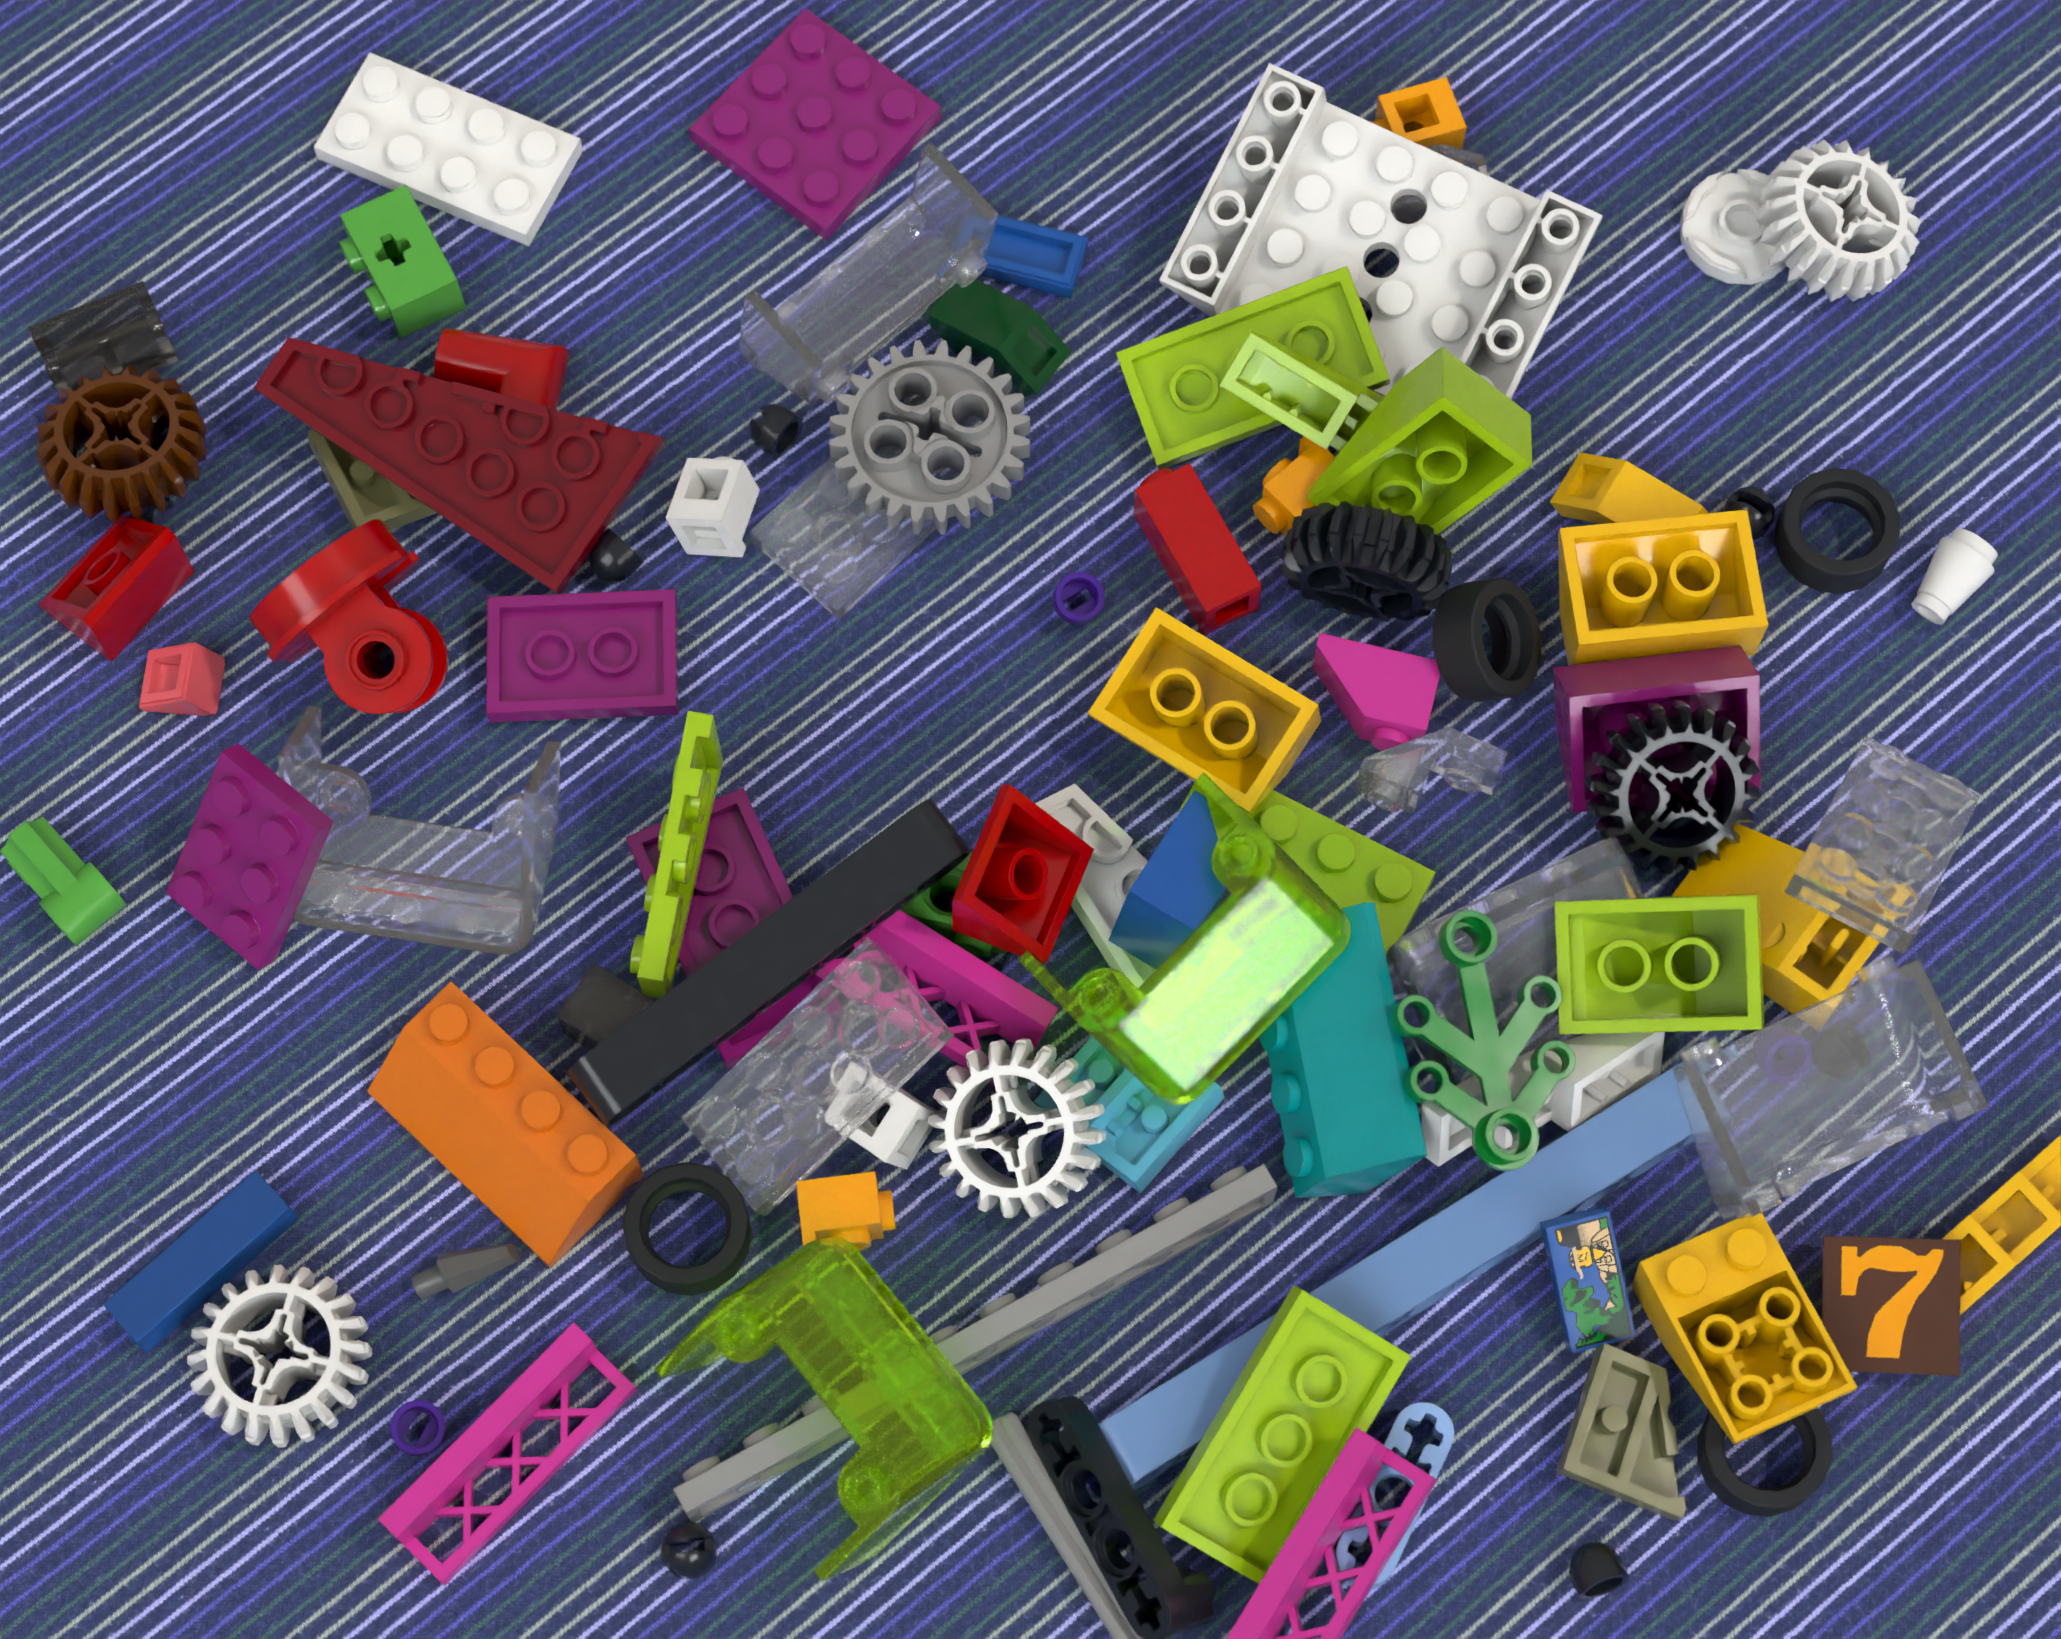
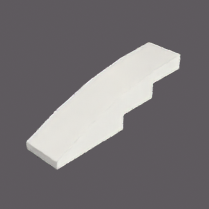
M1665 1032L1585 1034L1562 1041L1573 1050L1576 1065L1570 1076L1556 1084L1534 1118L1537 1129L1552 1120L1567 1132H1570L1661 1074ZM1534 1050L1519 1056L1507 1073L1512 1100L1532 1074L1530 1058ZM1547 1051L1544 1055L1546 1068L1552 1073H1559L1562 1068L1561 1058L1555 1052ZM1472 1076L1456 1085L1484 1104L1480 1082L1477 1077ZM1434 1102L1422 1104L1421 1128L1427 1152L1425 1157L1439 1167L1472 1146L1471 1129ZM1497 1126L1494 1131V1140L1498 1146L1507 1149L1512 1146V1135L1505 1127Z

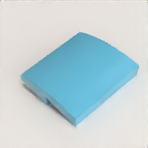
M1120 1007L1111 1014L1073 1057L1078 1062V1068L1070 1078L1072 1083L1075 1085L1086 1079H1092L1095 1084V1088L1091 1092L1082 1095L1085 1106L1094 1103H1101L1104 1106V1114L1089 1119L1088 1123L1089 1127L1100 1128L1106 1131V1140L1099 1144H1086V1148L1095 1152L1101 1158L1100 1163L1140 1194L1225 1098L1221 1087L1175 1055L1171 1051L1166 1039ZM1045 1089L1034 1100L1037 1106L1044 1109L1058 1107Z

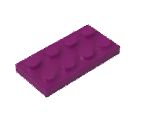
M744 787L714 800L678 958L686 978L794 898ZM662 822L626 837L627 844L646 887L652 873L657 874L661 853L658 850V840ZM814 974L717 1048L728 1069L846 1018L845 1009L835 987Z

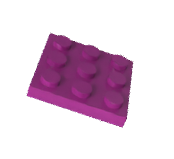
M805 8L689 128L691 141L827 241L941 120V106Z

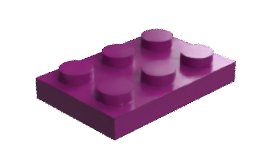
M675 589L487 597L486 714L489 722L678 715V618Z
M238 743L221 751L166 894L257 970H260L273 963L278 956L334 821Z

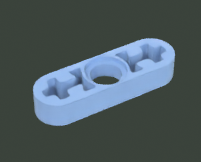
M1426 1402L1414 1403L1400 1412L1384 1446L1405 1458L1413 1436L1405 1431L1404 1427L1409 1425L1417 1428L1422 1419L1430 1421L1434 1424L1432 1436L1440 1441V1445L1437 1447L1433 1444H1427L1416 1466L1420 1469H1427L1429 1471L1428 1474L1437 1479L1454 1440V1427L1448 1414L1437 1405ZM1384 1464L1370 1487L1375 1513L1383 1511L1375 1499V1488L1379 1482L1386 1478L1394 1477L1405 1481L1410 1488L1413 1487L1415 1482ZM1362 1501L1351 1519L1360 1517L1364 1513ZM1425 1502L1371 1590L1382 1586L1392 1575ZM1392 1520L1378 1523V1525L1388 1528ZM1367 1526L1343 1532L1335 1549L1339 1572L1353 1569L1356 1558L1348 1553L1347 1550L1350 1545L1356 1548H1361L1369 1535ZM1356 1579L1345 1581V1583L1352 1586Z

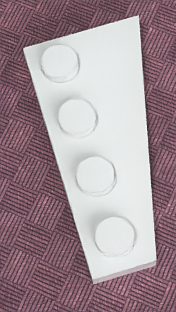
M1076 784L1035 803L1094 848L1071 906L1150 1029H1154L1248 980V951L1245 949L1242 952L1221 932L1222 925L1216 932L1217 936L1199 966L1196 967L1187 961L1175 981L1108 941L1127 894L1148 861L1131 845L1133 839Z

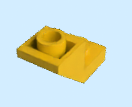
M1579 453L1550 501L1557 512L1563 517L1598 524L1708 514L1702 505L1630 462L1586 453Z

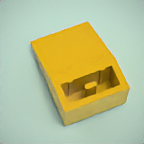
M1735 823L1733 829L1739 834L1740 843L1732 844L1725 838L1716 845L1720 849V861L1711 860L1703 853L1698 860L1697 871L1690 870L1672 896L1759 893L1763 994L1817 1030L1888 933L1903 907L1849 870L1739 823Z
M1760 1209L1639 1262L1631 1285L1662 1345L1734 1445L1857 1389V1385Z

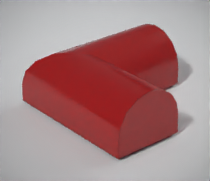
M445 328L440 335L437 345L434 378L452 383L455 381L545 405L549 409L557 410L569 353L568 349L562 345Z

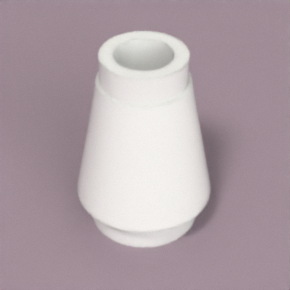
M1961 528L1955 529L1950 537L1941 538L1919 587L1917 596L1912 602V607L1929 621L1940 625L1944 624L1949 615H1952L1994 574L1992 564L1998 557L1996 550L1978 535Z

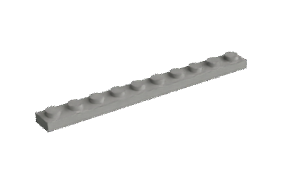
M1263 1164L1250 1172H1247L1244 1166L1228 1171L1210 1185L1213 1192L1192 1204H1190L1187 1198L1178 1199L1163 1207L1153 1216L1154 1225L1134 1236L1129 1229H1126L1108 1237L1095 1248L1097 1256L1076 1268L1072 1261H1067L1050 1269L1038 1278L1037 1282L1040 1287L1019 1299H1016L1013 1293H1009L990 1302L979 1311L981 1320L959 1332L955 1325L935 1332L920 1344L923 1352L901 1364H899L896 1358H890L875 1365L861 1376L864 1384L841 1397L837 1390H833L815 1398L802 1408L805 1417L783 1429H780L778 1423H773L755 1431L743 1440L742 1444L745 1450L723 1462L720 1461L718 1456H713L695 1464L683 1473L682 1477L685 1483L673 1489L690 1522H697L1271 1205L1275 1200L1277 1185L1266 1166Z

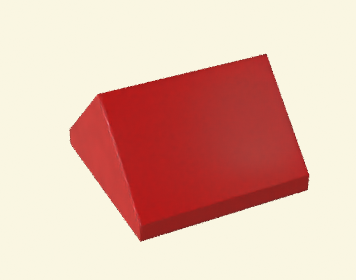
M121 514L117 522L108 528L38 605L109 661L113 662L195 571L176 535L168 527Z
M1001 785L952 899V930L1031 961L1047 963L1094 848L1013 786Z

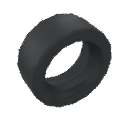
M1830 468L1810 474L1793 487L1776 522L1775 547L1782 565L1798 582L1819 592L1844 594L1866 587L1881 575L1899 540L1900 515L1893 497L1877 480L1856 470ZM1834 502L1843 503L1859 511L1870 523L1873 531V543L1869 551L1861 558L1850 561L1830 559L1816 552L1807 543L1801 532V520L1806 510L1819 503Z
M1501 578L1461 583L1446 591L1437 605L1432 629L1433 650L1438 670L1448 688L1462 700L1473 702L1514 698L1527 691L1537 676L1539 668L1541 632L1535 609L1526 593L1513 581ZM1483 617H1485L1492 638L1491 664L1486 657L1482 642Z
M687 1162L659 1168L641 1181L626 1204L622 1227L630 1257L645 1279L667 1293L689 1296L716 1290L734 1277L749 1254L752 1227L744 1198L730 1178L708 1165ZM686 1191L703 1193L715 1200L724 1212L727 1223L725 1241L717 1254L705 1263L691 1267L672 1265L660 1258L651 1246L648 1233L651 1216L658 1205L671 1195Z
M1818 1407L1789 1420L1798 1429L1804 1444V1460L1798 1474L1791 1481L1773 1489L1758 1488L1742 1481L1730 1468L1725 1455L1726 1433L1712 1413L1709 1412L1697 1438V1462L1706 1485L1724 1504L1746 1515L1773 1517L1796 1509L1823 1484L1832 1463V1435L1824 1415Z

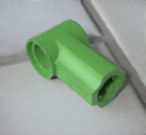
M44 817L31 822L25 821L8 835L5 846L0 850L12 869L41 898L38 902L75 946H78L127 906L90 861L85 864Z

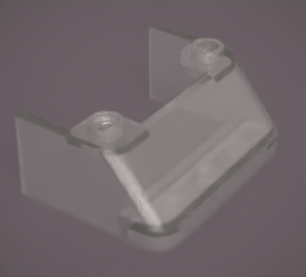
M930 142L921 150L911 196L776 310L755 289L745 297L739 352L756 370L805 401L812 403L822 398L826 403L831 402L838 393L841 394L850 385V379L852 378L850 373L952 286L958 283L961 288H964L971 284L986 269L988 261L983 256L988 251L999 213Z
M308 706L279 754V777L331 818L334 823L293 919L307 926L501 955H509L521 951L528 945L538 923L557 833L561 742H547L524 793L512 794L500 802L493 815L492 832L371 814V793L366 781L352 769L321 763V707Z

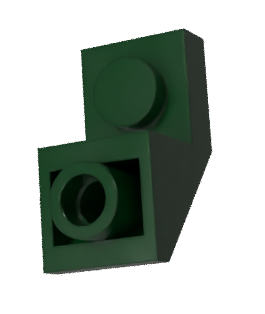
M964 272L956 274L922 314V317L943 340H946L947 345L957 356L963 348L970 346L972 357L986 353L988 357L994 359L995 365L1003 374L1009 373L1012 376V384L1024 397L1038 394L1072 352L1033 307Z

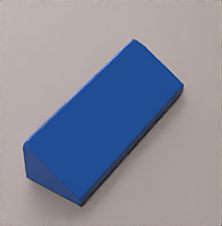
M255 1170L103 1305L143 1351L148 1353L221 1289L223 1284L230 1281L299 1220V1217Z

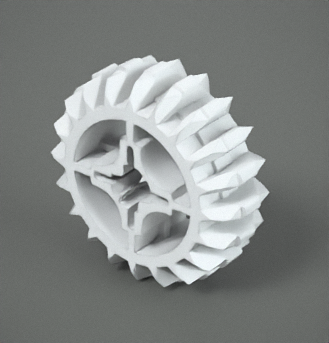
M1822 140L1818 144H1814L1810 149L1803 146L1800 150L1794 151L1785 163L1781 162L1770 174L1771 179L1762 189L1761 196L1758 199L1763 206L1759 209L1756 221L1767 227L1762 232L1763 235L1760 243L1776 248L1771 264L1784 262L1790 268L1788 281L1798 279L1799 277L1806 280L1808 295L1818 292L1823 287L1830 302L1837 298H1842L1845 294L1854 302L1858 298H1863L1867 293L1874 295L1876 292L1884 290L1892 282V279H1896L1907 268L1906 264L1910 261L1909 258L1915 253L1916 246L1919 244L1914 235L1918 232V227L1922 221L1910 214L1914 210L1917 199L1905 196L1901 192L1906 178L1893 179L1887 173L1889 160L1879 164L1871 161L1869 147L1853 154L1847 140L1836 144L1833 148L1828 142Z
M1022 1038L1017 1040L1012 1053L1004 1040L991 1042L988 1052L989 1058L980 1049H975L966 1054L969 1070L956 1065L947 1071L948 1079L955 1089L942 1087L934 1093V1099L948 1110L947 1112L934 1113L929 1116L928 1124L930 1126L945 1129V1137L931 1142L929 1149L934 1153L948 1150L952 1160L941 1166L939 1174L943 1177H948L960 1172L964 1178L957 1185L956 1195L964 1198L978 1188L980 1190L977 1200L978 1209L983 1212L992 1209L999 1197L1001 1211L1005 1218H1013L1018 1215L1022 1204L1030 1217L1039 1216L1044 1213L1045 1199L1055 1208H1059L1068 1202L1065 1186L1068 1189L1079 1192L1088 1184L1085 1175L1078 1167L1092 1170L1100 1164L1101 1158L1095 1152L1086 1148V1144H1099L1106 1140V1131L1100 1128L1089 1127L1088 1123L1089 1119L1104 1114V1106L1101 1103L1085 1106L1082 1095L1091 1092L1095 1088L1092 1079H1086L1075 1085L1072 1083L1070 1078L1078 1068V1062L1073 1058L1065 1060L1057 1068L1053 1067L1057 1056V1049L1053 1045L1043 1046L1034 1058L1033 1045L1030 1039ZM1017 1076L1027 1078L1044 1088L1058 1107L1044 1109L1033 1103L1027 1093L1026 1085L1019 1086ZM993 1079L996 1094L991 1095V1117L986 1124L971 1128L972 1111L975 1101L982 1089ZM1014 1119L1015 1121L1024 1119L1026 1124L1039 1121L1043 1123L1038 1127L1028 1130V1133L1021 1137L1016 1135L1011 1138L1008 1132L996 1135L991 1133L1006 1126V1123ZM1064 1128V1140L1060 1155L1052 1169L1041 1178L1037 1162L1043 1160L1041 1153L1043 1138L1049 1132ZM991 1148L998 1151L1007 1164L1008 1172L1015 1171L1016 1179L1007 1177L993 1169L983 1159L977 1149Z
M274 1265L270 1272L268 1284H264V1281L255 1270L247 1271L245 1281L248 1290L240 1293L232 1284H223V1295L230 1302L222 1310L215 1304H204L203 1312L214 1322L212 1327L200 1326L191 1329V1337L199 1344L206 1346V1349L195 1351L187 1356V1364L192 1369L205 1371L191 1382V1388L197 1395H210L202 1406L203 1411L210 1418L225 1414L221 1428L231 1436L240 1432L245 1427V1439L250 1444L258 1446L264 1440L270 1428L272 1442L278 1448L287 1446L290 1440V1430L295 1427L296 1432L304 1442L312 1441L315 1431L311 1422L319 1418L328 1428L333 1429L336 1427L338 1419L330 1408L337 1401L345 1408H354L357 1400L345 1389L347 1384L361 1385L366 1384L369 1375L366 1371L356 1365H352V1362L362 1361L372 1356V1348L367 1342L355 1340L368 1330L367 1322L362 1316L349 1317L356 1307V1302L349 1294L335 1297L338 1286L333 1279L325 1277L314 1285V1274L309 1268L301 1267L290 1282L287 1270L282 1265ZM276 1309L272 1320L265 1328L255 1332L242 1331L256 1317ZM306 1310L318 1314L325 1320L331 1340L330 1357L319 1355L314 1348L305 1346L307 1327L304 1325L303 1319ZM286 1345L296 1357L299 1356L301 1359L291 1357L290 1360L278 1359L274 1367L260 1353L268 1355L270 1352L281 1353ZM231 1354L240 1356L246 1363L254 1365L255 1371L252 1385L257 1390L253 1403L240 1398L234 1389L230 1375ZM304 1379L318 1381L310 1391L300 1398L286 1404L276 1405L277 1402H284L290 1387L296 1382Z

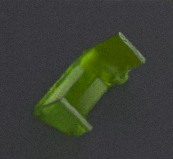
M1204 772L1194 782L1235 822L1216 843L1211 859L1215 876L1232 894L1139 988L1123 973L1112 968L1093 970L1082 977L1071 988L1029 951H1026L1018 959L1079 1025L1151 1093L1163 1102L1172 1105H1183L1197 1099L1344 951L1351 935L1350 921L1344 910Z
M826 1237L807 1243L724 1298L654 1368L664 1379L713 1364L722 1355L737 1363L752 1362L764 1357L778 1345L861 1448L843 1466L837 1484L841 1504L859 1528L814 1570L822 1582L871 1561L987 1449L993 1433L992 1419L986 1406L851 1242L840 1237Z

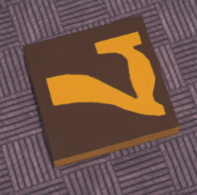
M1823 1236L1822 1323L1849 1372L1960 1376L1961 1240Z

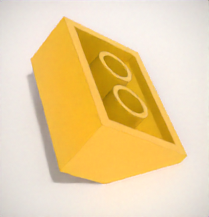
M1747 510L1559 529L1560 620L1568 666L1739 645L1746 655L1756 654L1769 625Z
M1157 607L1088 711L1089 717L1249 814L1260 805L1288 774L1321 722L1319 705Z

